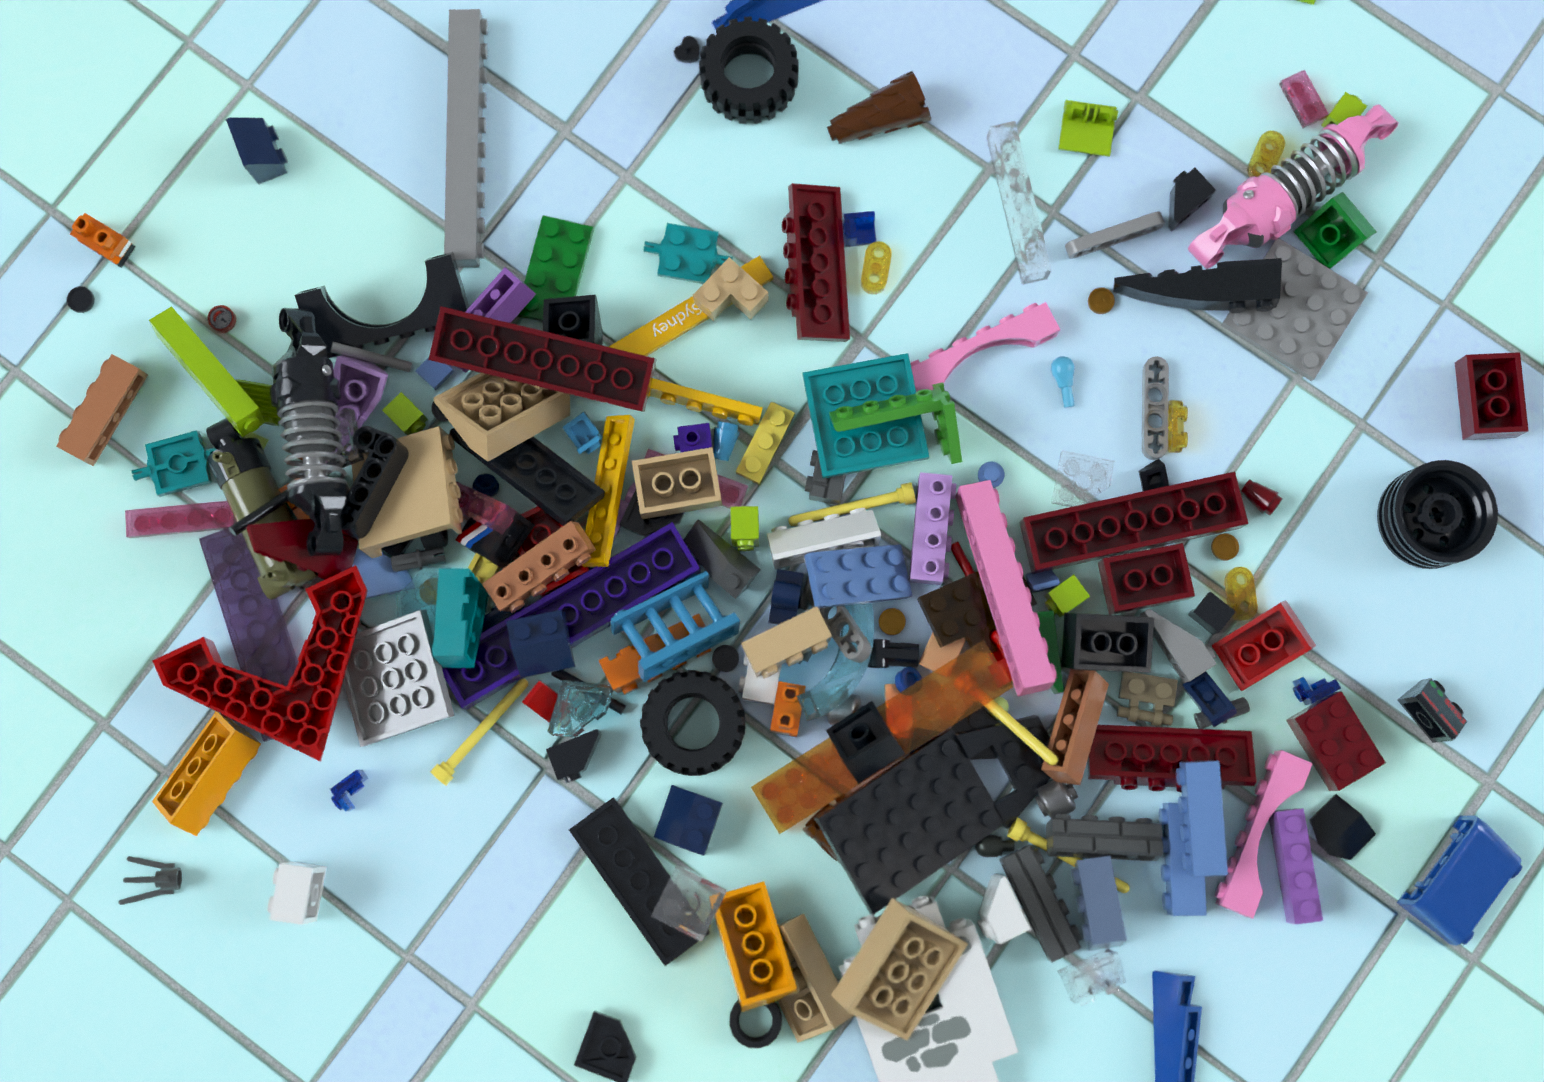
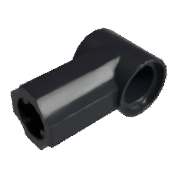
M867 639L871 645V653L867 660H865V667L889 668V666L918 668L919 644L892 643L890 640Z

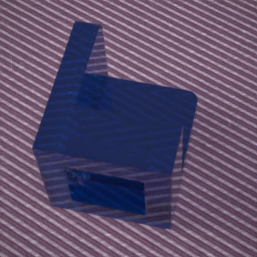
M875 211L843 214L845 247L876 244Z

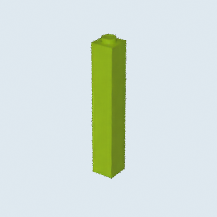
M172 306L149 320L156 336L242 437L256 431L261 425L266 423L255 402Z

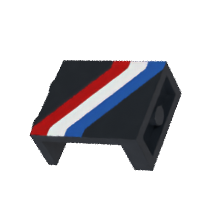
M485 495L462 528V533L458 534L455 540L503 569L511 563L535 525L516 511Z

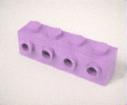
M920 472L918 476L909 582L941 585L943 579H948L949 563H945V553L951 550L952 536H947L948 526L953 525L954 510L949 508L950 499L955 500L956 483H952V475Z

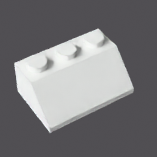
M997 873L991 875L978 911L981 919L977 923L983 936L994 940L998 944H1002L1031 930L1007 877Z

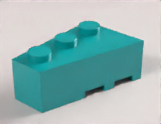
M470 568L439 569L432 654L443 668H474L489 594Z

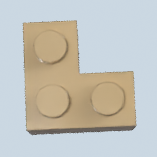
M729 257L693 294L694 304L713 321L730 303H733L751 320L769 301V294L767 290Z

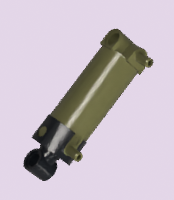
M227 418L206 429L210 442L217 449L208 456L207 460L220 489L226 497L236 522L280 494L278 484L271 471L270 463L257 438L242 437ZM285 503L255 524L291 521L293 518ZM247 529L242 532V536L260 574V577L257 578L264 594L270 600H274L293 590L295 586L299 587L318 577L317 572L309 569L305 572L297 569L296 564L286 560L281 563L255 553Z

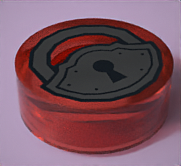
M215 306L208 313L207 320L210 327L219 333H227L236 325V315L227 306Z

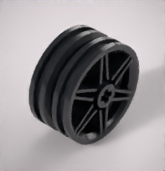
M1452 460L1431 461L1401 474L1386 487L1377 509V524L1385 545L1401 561L1422 569L1443 568L1476 556L1491 541L1498 522L1496 498L1487 481L1471 467ZM1424 485H1429L1427 494L1423 490ZM1450 493H1455L1458 497V500L1451 496ZM1406 505L1412 513L1405 511L1404 506ZM1429 515H1433L1434 519H1430ZM1462 518L1465 520L1464 528L1459 526ZM1415 529H1420L1417 534V539H1415L1413 537V531ZM1439 540H1442L1446 546H1441Z

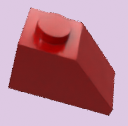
M540 680L522 701V703L552 725H555L557 721L561 724L571 712L568 709L571 703Z

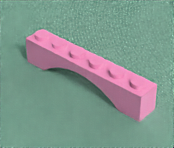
M1045 302L1040 305L1033 303L1023 309L1024 313L1016 317L1010 314L999 321L1000 324L993 328L990 325L985 326L976 332V336L968 340L966 337H963L952 343L953 347L945 351L943 348L935 350L928 355L929 359L922 362L919 360L911 362L916 392L923 389L933 390L932 384L942 382L944 384L951 372L963 360L981 350L1001 345H1022L1034 348L1057 337L1060 328L1047 303Z
M1283 750L1274 751L1273 754L1268 756L1264 766L1267 769L1265 777L1259 780L1255 788L1256 800L1254 805L1251 804L1245 814L1246 826L1244 831L1240 830L1236 837L1235 846H1237L1234 857L1230 856L1227 861L1228 875H1226L1224 882L1218 884L1215 891V897L1217 898L1215 904L1242 916L1254 918L1263 895L1257 867L1258 846L1262 831L1278 806L1291 795L1304 788L1313 763Z

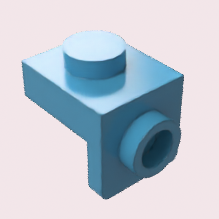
M585 411L562 427L577 447L579 454L586 451L589 455L601 446L598 441L603 436Z

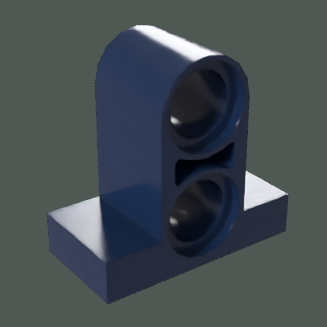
M777 569L768 623L779 625L797 616L804 573Z

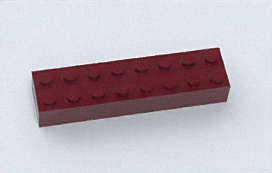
M440 306L428 359L645 412L657 361L656 358Z
M1235 471L1023 517L1019 522L1032 574L1233 531L1249 524Z

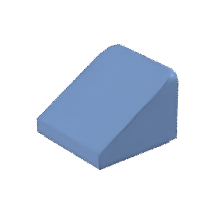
M1053 570L1036 574L1030 572L1025 575L1032 593L1055 588L1060 583Z

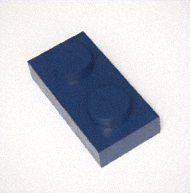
M1206 671L1183 684L1185 692L1213 727L1237 714L1235 706Z

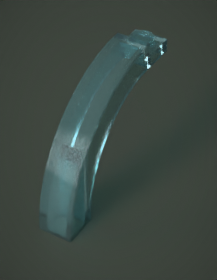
M872 603L845 605L869 641L872 652L874 640ZM848 624L841 629V637L848 633ZM852 642L851 644L854 645V647L856 648V650H857V652H858V649H857L858 644ZM840 648L838 649L835 661L825 677L813 688L797 696L807 722L831 712L853 693L865 674L871 653L867 660L862 663H856L845 657Z

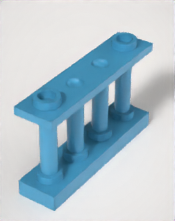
M707 571L699 575L693 574L685 582L628 610L623 609L611 618V632L613 635L625 631L641 656V660L638 661V674L643 682L739 634L740 619L735 612L728 616L722 615L706 592L709 584V574ZM696 595L713 620V623L704 628L698 627L682 601ZM672 607L690 634L681 640L674 639L658 613ZM649 619L666 645L665 648L657 652H651L634 625Z

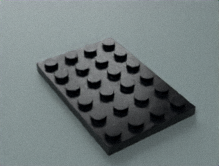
M946 729L814 818L864 905L872 915L886 907L892 898H899L1004 825L1001 816L994 806L993 799L970 759L966 756L953 729Z

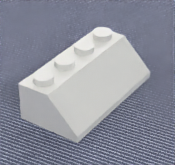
M865 508L854 509L850 511V515L842 517L839 514H831L825 516L824 521L816 523L813 520H805L797 524L798 527L787 529V526L775 527L771 529L772 533H767L774 569L805 563L804 555L810 552L879 546L881 538L880 529L873 510L866 511Z

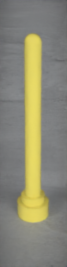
M909 482L901 484V487L896 488L894 492L789 517L788 523L791 526H797L799 522L805 520H813L814 522L823 520L825 516L831 514L844 515L854 509H869L898 501L899 504L916 503L913 486Z
M966 670L957 677L954 687L959 692L972 695L1049 765L1057 764V756L979 688L977 678L970 671Z
M524 678L520 679L452 756L440 765L437 763L430 773L447 786L454 778L452 775L455 773V767L528 687V681Z
M1017 817L1010 826L1007 837L1016 842L1019 840L1024 842L1026 840L1047 852V839L1030 830L1031 827L1027 826V822ZM1057 857L1075 867L1077 860H1083L1077 857ZM1115 877L1117 891L1121 893L1129 892L1130 886Z

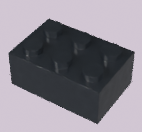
M1064 612L1061 667L1078 670L1151 673L1154 618Z

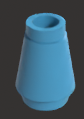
M718 421L717 427H714L713 453L715 459L729 461V457L740 434L738 432L739 425Z

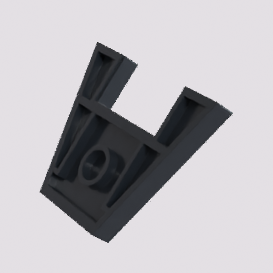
M1032 715L1015 719L1048 748L1050 737L1039 716ZM1003 723L955 733L957 740L969 759L986 748L992 747L1014 788V791L994 802V806L1004 822L1003 826L1008 829L1038 794L1039 787L1045 785L1051 779L1041 769L1044 759Z

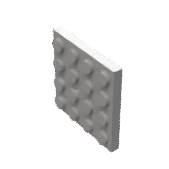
M1278 238L1273 242L1263 258H1282L1281 291L1277 307L1265 312H1260L1256 309H1246L1241 313L1229 312L1221 326L1312 381L1317 376L1368 292Z
M418 610L357 633L355 636L343 683L360 747L369 746L455 716L442 667L432 654L434 637L426 610Z

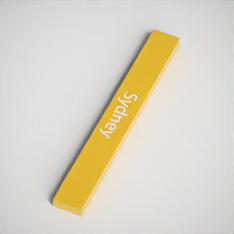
M760 255L741 266L761 286L774 280L773 275ZM693 296L609 347L648 356L708 320L709 317L694 304Z

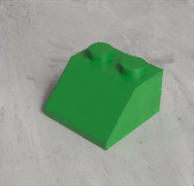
M1342 192L1331 198L1293 232L1319 263L1331 269L1360 247L1377 231Z

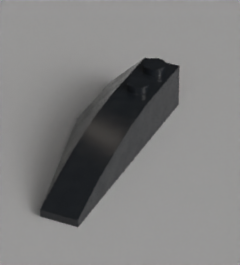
M1282 258L1225 261L1217 263V268L1203 270L1202 265L1191 266V270L1185 273H1179L1175 269L1164 270V272L1157 275L1158 277H1152L1150 273L1116 277L1113 282V292L1140 301L1192 310H1229L1230 313H1241L1246 309H1256L1260 312L1270 311L1277 307L1280 300Z

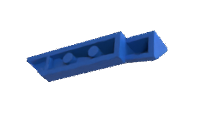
M732 0L725 7L726 14L713 20L712 25L715 29L722 24L727 27L729 26V20L737 18L738 22L744 21V17H752V21L757 22L759 18L766 19L768 23L824 0Z
M1153 971L1155 1082L1195 1081L1202 1006L1190 1004L1195 983V976L1165 971Z

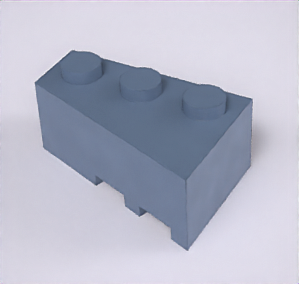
M1111 856L1077 860L1075 868L1071 869L1074 886L1078 885L1080 896L1077 897V906L1079 913H1083L1084 925H1082L1084 941L1088 945V951L1122 946L1127 941Z

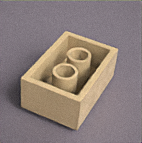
M713 447L632 461L642 519L723 506Z
M816 606L742 642L741 645L756 677L762 675L765 679L779 672L778 666L787 663L788 667L802 661L804 658L803 654L812 651L814 655L827 649L832 635Z

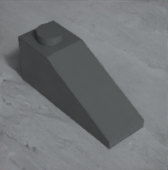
M699 519L683 539L713 581L735 599L750 586L761 571L759 567Z

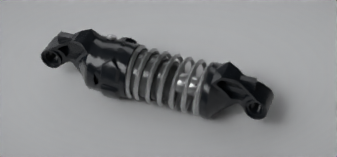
M282 308L279 313V327L282 332H285L291 338V343L287 352L271 368L273 385L270 386L271 404L276 407L277 415L282 418L278 423L285 428L280 434L283 439L287 440L282 449L285 452L291 453L283 461L287 465L295 466L285 472V475L289 478L297 479L291 481L286 486L288 488L287 498L290 503L302 509L315 523L313 531H310L307 536L308 553L311 556L340 555L344 539L339 516L349 492L348 483L344 480L347 473L341 468L345 463V459L340 455L344 448L338 442L342 435L336 430L340 425V421L335 417L339 411L338 401L341 399L340 383L334 377L333 363L328 358L327 346L315 332V316L312 310ZM335 446H336V447L338 448V450L333 453V451H334V449H335ZM298 458L303 461H292V459ZM334 458L340 461L337 465L326 464V461ZM303 470H304V473H294V472H297V471H303ZM338 471L341 473V476L338 478L328 477L327 474Z

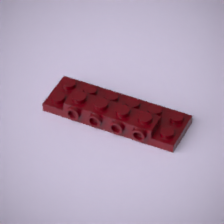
M792 183L788 186L790 212L783 218L781 227L782 232L787 233V242L783 247V256L788 259L789 268L785 271V283L790 284V294L786 298V307L788 310H791L792 317H796L797 340L847 342L850 340L840 187Z
M1097 725L1087 760L1088 779L1114 780V785H1121L1123 790H1135L1138 786H1148L1150 791L1157 792L1165 790V787H1176V791L1182 793L1181 785H1178L1176 780V769L1180 768L1179 762L1215 760L1219 761L1221 789H1224L1226 785L1255 786L1257 779L1252 731Z

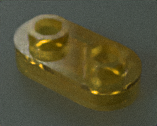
M1271 130L1261 135L1247 165L1249 177H1258L1263 174L1256 170L1257 166L1262 167L1264 172L1271 173L1272 166L1278 164L1285 148V139L1279 132ZM1266 144H1271L1273 150L1267 149Z
M881 241L871 243L866 249L861 287L866 293L871 295L879 294L885 289L889 274L892 252L890 247ZM881 251L883 256L876 257L874 252ZM875 275L879 278V281L874 283L869 278Z
M1170 400L1168 404L1169 453H1181L1182 449L1186 448L1188 444V434L1184 432V422L1187 421L1188 409L1187 406H1183L1182 400Z
M1235 567L1228 571L1224 580L1227 605L1236 611L1232 618L1237 621H1246L1253 618L1258 609L1254 577L1249 569ZM1238 575L1244 578L1245 582L1243 585L1237 582ZM1241 602H1245L1248 605L1246 612L1241 610Z

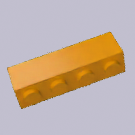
M216 711L155 796L152 803L170 824L197 837L199 832L209 823L210 817L216 808L224 802L226 794L232 785L240 779L246 765L256 756L261 743L248 731Z
M762 881L710 897L711 907L742 1012L770 1004L797 991L765 882Z

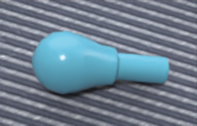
M1059 356L1053 360L1051 372L1058 387L1061 388L1064 408L1073 407L1075 404L1071 386H1073L1074 363L1069 357Z

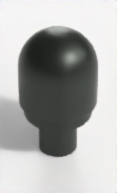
M988 835L975 844L977 853L982 857L1002 856V852L1014 851L1015 849L1014 840H1002V837L997 835Z

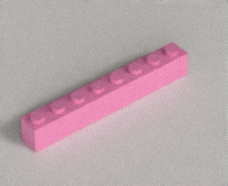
M991 480L959 486L955 499L1017 696L1049 690L1055 682L1056 670L1054 665L1049 663L1047 657L1048 645L1045 638H1041L1038 629L1040 627L1039 617L1032 610L1030 604L1032 600L1031 592L1024 585L1022 579L1023 568L1021 563L1017 562L1015 558V543L1013 538L1008 536L1006 530L1007 518L1000 511L998 491L996 488L993 489Z

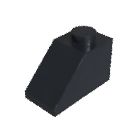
M1195 167L1188 173L1184 170L1173 180L1175 185L1170 191L1168 228L1171 231L1204 205L1216 191Z
M599 729L592 730L546 749L557 780L562 781L565 779L567 784L582 778L580 773L587 770L602 736Z

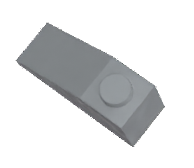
M1147 609L1139 614L1142 617L1154 618L1153 637L1183 683L1191 681L1217 665L1214 660L1216 658L1215 653L1208 644L1204 645L1200 639L1151 609Z

